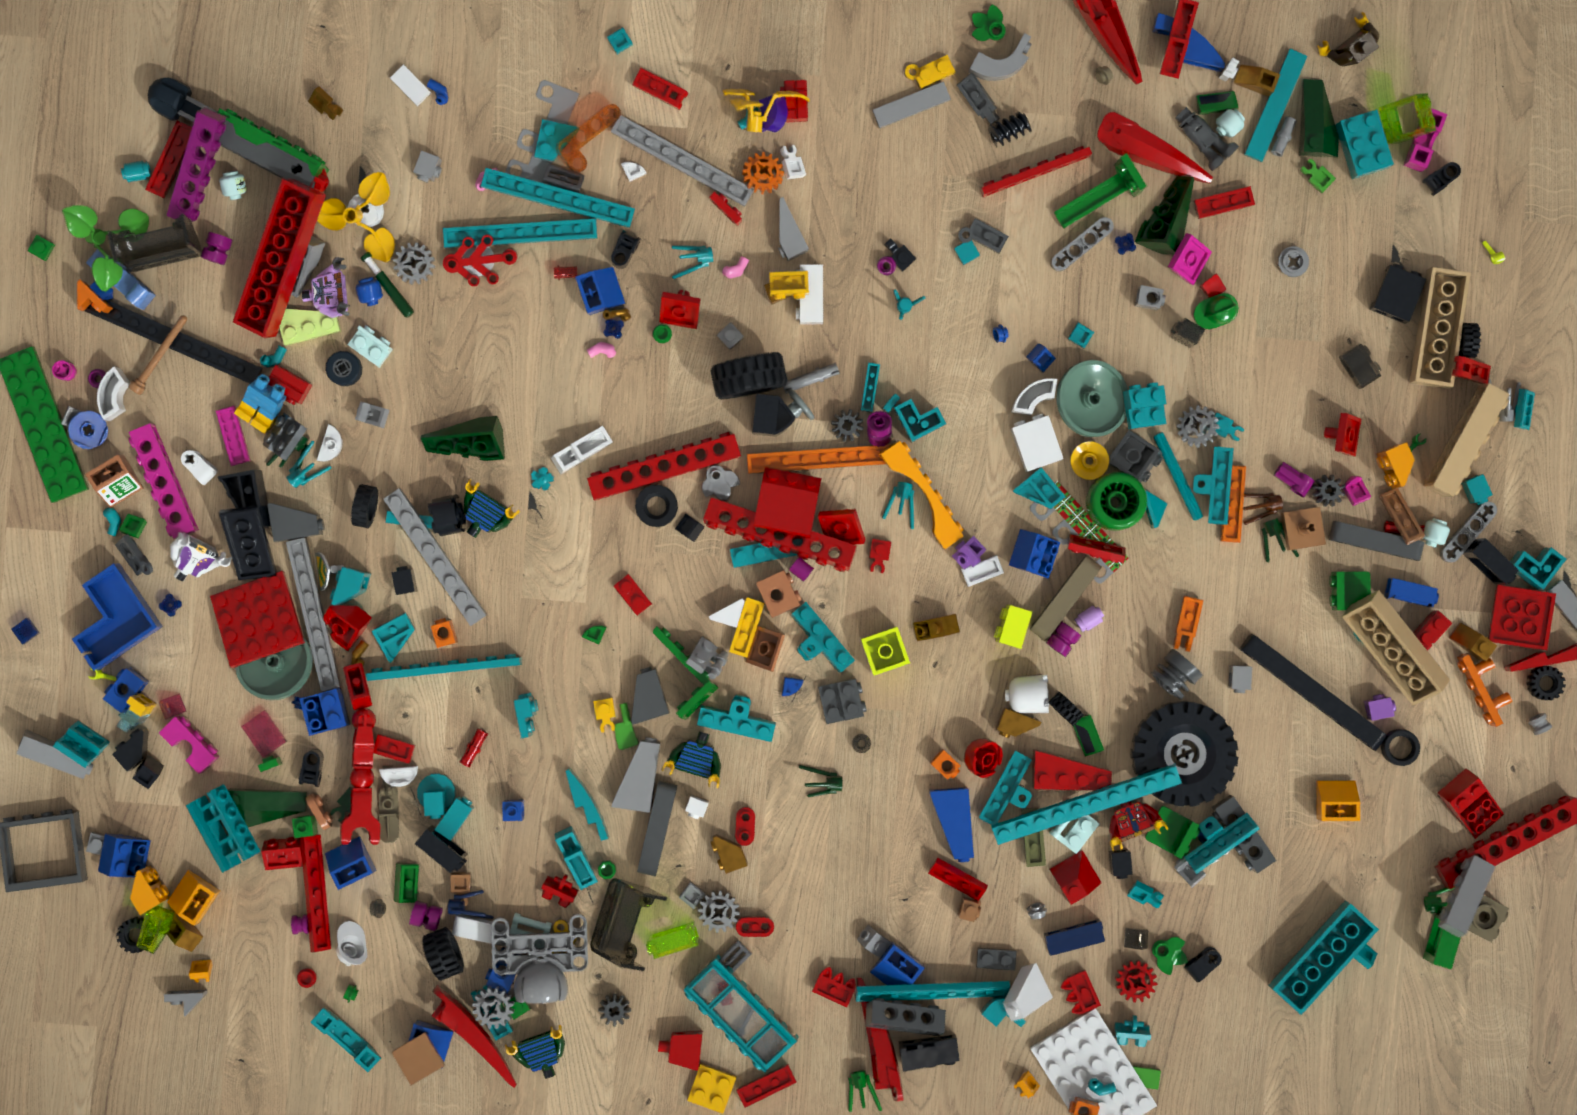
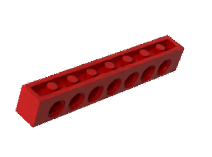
M730 432L720 434V438L712 440V437L700 440L701 444L695 446L693 443L683 445V449L675 451V448L664 451L665 455L657 457V454L645 457L646 460L639 462L638 459L627 462L628 466L620 468V465L610 467L609 472L602 473L601 470L590 474L591 477L587 478L593 500H600L739 458L741 454L735 434L731 435ZM716 444L724 446L725 449L722 454L714 452L713 449ZM699 449H703L706 452V457L702 460H698L695 457V453ZM678 456H687V463L679 465L677 463ZM663 460L669 462V468L666 471L659 469V463ZM643 466H649L651 469V473L646 477L640 473ZM626 471L632 473V479L629 482H624L622 479V475ZM605 478H613L614 484L612 487L607 488L604 486Z
M711 497L703 518L708 528L714 530L720 528L725 530L726 534L732 536L738 534L747 541L753 542L756 540L765 547L771 548L774 546L783 553L790 554L792 552L804 560L810 558L816 560L815 562L819 565L826 566L828 564L834 566V569L840 572L850 571L857 551L856 545L811 531L810 537L767 529L763 534H759L756 532L758 527L753 526L756 512ZM722 515H729L730 519L723 522L720 520V517ZM740 521H747L748 526L741 528L738 526V523ZM776 533H783L785 537L777 540L774 535ZM795 539L803 541L800 546H795L792 542ZM819 545L821 550L814 552L811 550V547ZM837 551L840 555L837 558H832L829 556V553Z
M1568 795L1560 797L1557 803L1545 805L1540 809V812L1524 816L1523 821L1507 825V829L1504 831L1493 832L1489 835L1490 838L1474 842L1472 844L1473 847L1457 851L1455 853L1456 856L1440 860L1435 869L1444 886L1448 889L1455 887L1454 881L1458 875H1461L1463 870L1461 869L1459 872H1456L1455 865L1457 863L1462 864L1466 858L1468 859L1478 854L1479 858L1496 866L1577 824V798ZM1562 809L1564 815L1561 819H1558L1557 813ZM1545 818L1547 824L1545 827L1541 828L1540 822L1542 819ZM1528 827L1530 833L1524 837L1523 830ZM1512 836L1513 842L1507 846L1506 839ZM1495 845L1496 851L1490 855L1489 848Z

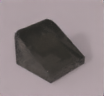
M1125 928L1124 947L1139 950L1147 949L1148 930Z

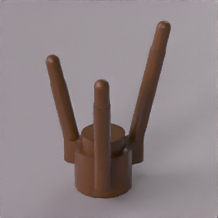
M1244 493V497L1267 499H1264V503L1243 507V510L1263 507L1269 510L1245 521L1244 525L1253 523L1266 516L1277 514V510L1283 509V501L1280 495H1274L1273 493Z

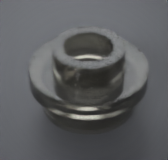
M865 734L856 735L852 740L853 749L858 753L867 752L871 747L870 738ZM859 740L865 741L863 747L858 746Z
M376 899L370 904V914L376 918H381L386 912V905L382 899Z

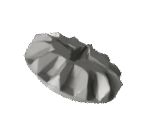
M1288 247L1278 257V266L1281 272L1288 277H1298L1308 269L1309 257L1302 248ZM1299 257L1296 262L1297 267L1295 265L1288 267L1290 263L1289 258Z

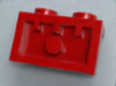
M300 837L272 838L264 841L261 853L265 870L303 867Z

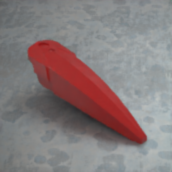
M1072 0L1090 30L1118 67L1136 85L1143 82L1141 71L1116 0Z
M1109 112L1104 116L1097 132V138L1109 151L1121 156L1127 153L1131 161L1176 176H1193L1195 181L1211 183L1213 177L1202 167L1166 141L1140 127L1138 123L1116 112Z
M856 978L857 987L866 986L862 978ZM861 1002L865 1022L866 1005L869 1002ZM866 1027L875 1090L891 1088L893 1100L896 1102L904 1101L898 1061L889 1031L887 1029Z
M436 985L432 992L441 998V1003L431 1016L439 1022L442 1021L443 1024L461 1036L509 1085L515 1088L517 1083L506 1061L487 1032L466 1008L439 985Z

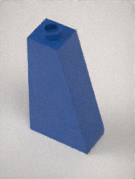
M968 787L929 790L931 800L954 859H958V862H969V858H974Z

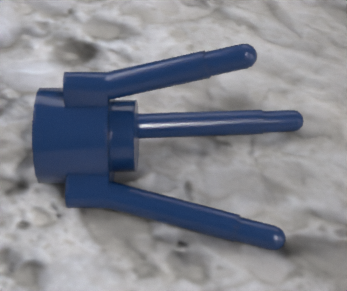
M483 890L454 895V899H449L448 914L494 919V916L482 912L465 910V901H461L464 898L483 894Z

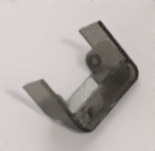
M184 214L176 218L171 227L136 235L131 233L130 230L121 231L119 235L114 234L112 231L107 232L114 263L128 272H138L197 258L202 253L192 221Z
M613 878L609 882L591 938V950L621 968L644 971L645 967L634 962L637 957V948L635 944L631 943L641 907H650L655 899L667 901L668 897L650 888Z

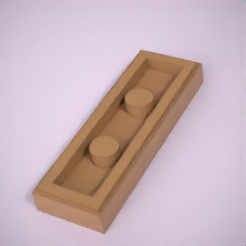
M1393 488L1380 494L1379 498L1406 545L1425 537L1398 488Z

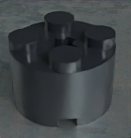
M457 494L432 500V503H428V510L430 515L433 516L434 521L432 522L434 534L438 533L442 537L465 531L466 528H462V524H466L465 513L462 503H458L456 500L459 498Z

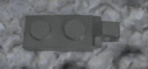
M970 73L957 84V87L978 116H981L982 119L986 117L990 124L1000 119L995 111L997 109L996 105H994L995 103L974 73Z

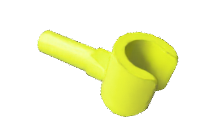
M1486 240L1482 243L1491 255L1490 258L1493 264H1499L1505 260L1503 252L1495 253Z
M96 670L95 677L88 676L92 680L102 678L117 681L115 676L102 673V670Z

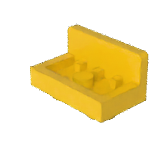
M808 271L769 272L770 296H774V299H786V296H793L794 299H803L805 295H809Z

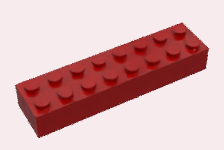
M282 179L233 323L263 338L277 336L326 194L295 179Z

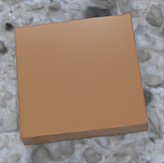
M426 1032L391 1052L411 1086L445 1066Z

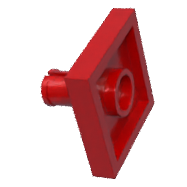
M679 290L678 294L663 292L659 323L697 329L701 298L691 297L687 290H685L684 295H682L683 290Z
M1341 413L1338 428L1326 427L1324 437L1336 439V452L1356 457L1362 419L1348 413Z
M856 509L819 512L818 519L824 535L853 545L865 543L866 538Z

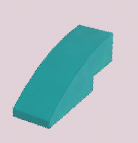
M570 826L555 833V841L580 890L597 883L596 875L573 827Z

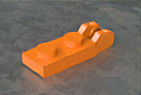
M1183 596L1175 632L1177 634L1174 640V649L1180 647L1181 637L1186 635L1188 638L1185 644V651L1190 652L1193 638L1196 636L1203 600Z

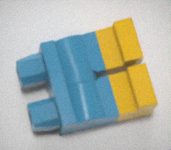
M261 374L248 385L244 398L234 414L247 423L252 420L250 425L265 434L274 427L283 402H285L287 397L284 395L285 388L276 384L271 387L268 385L269 377Z

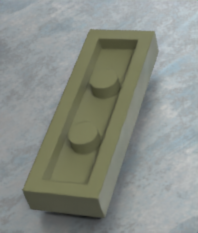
M1041 807L1021 809V812L1024 815L1041 809ZM1043 830L1024 836L1026 867L1046 866Z

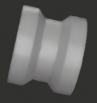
M1546 713L1535 715L1527 721L1529 725H1532L1534 735L1542 734L1552 728L1551 723L1546 719Z

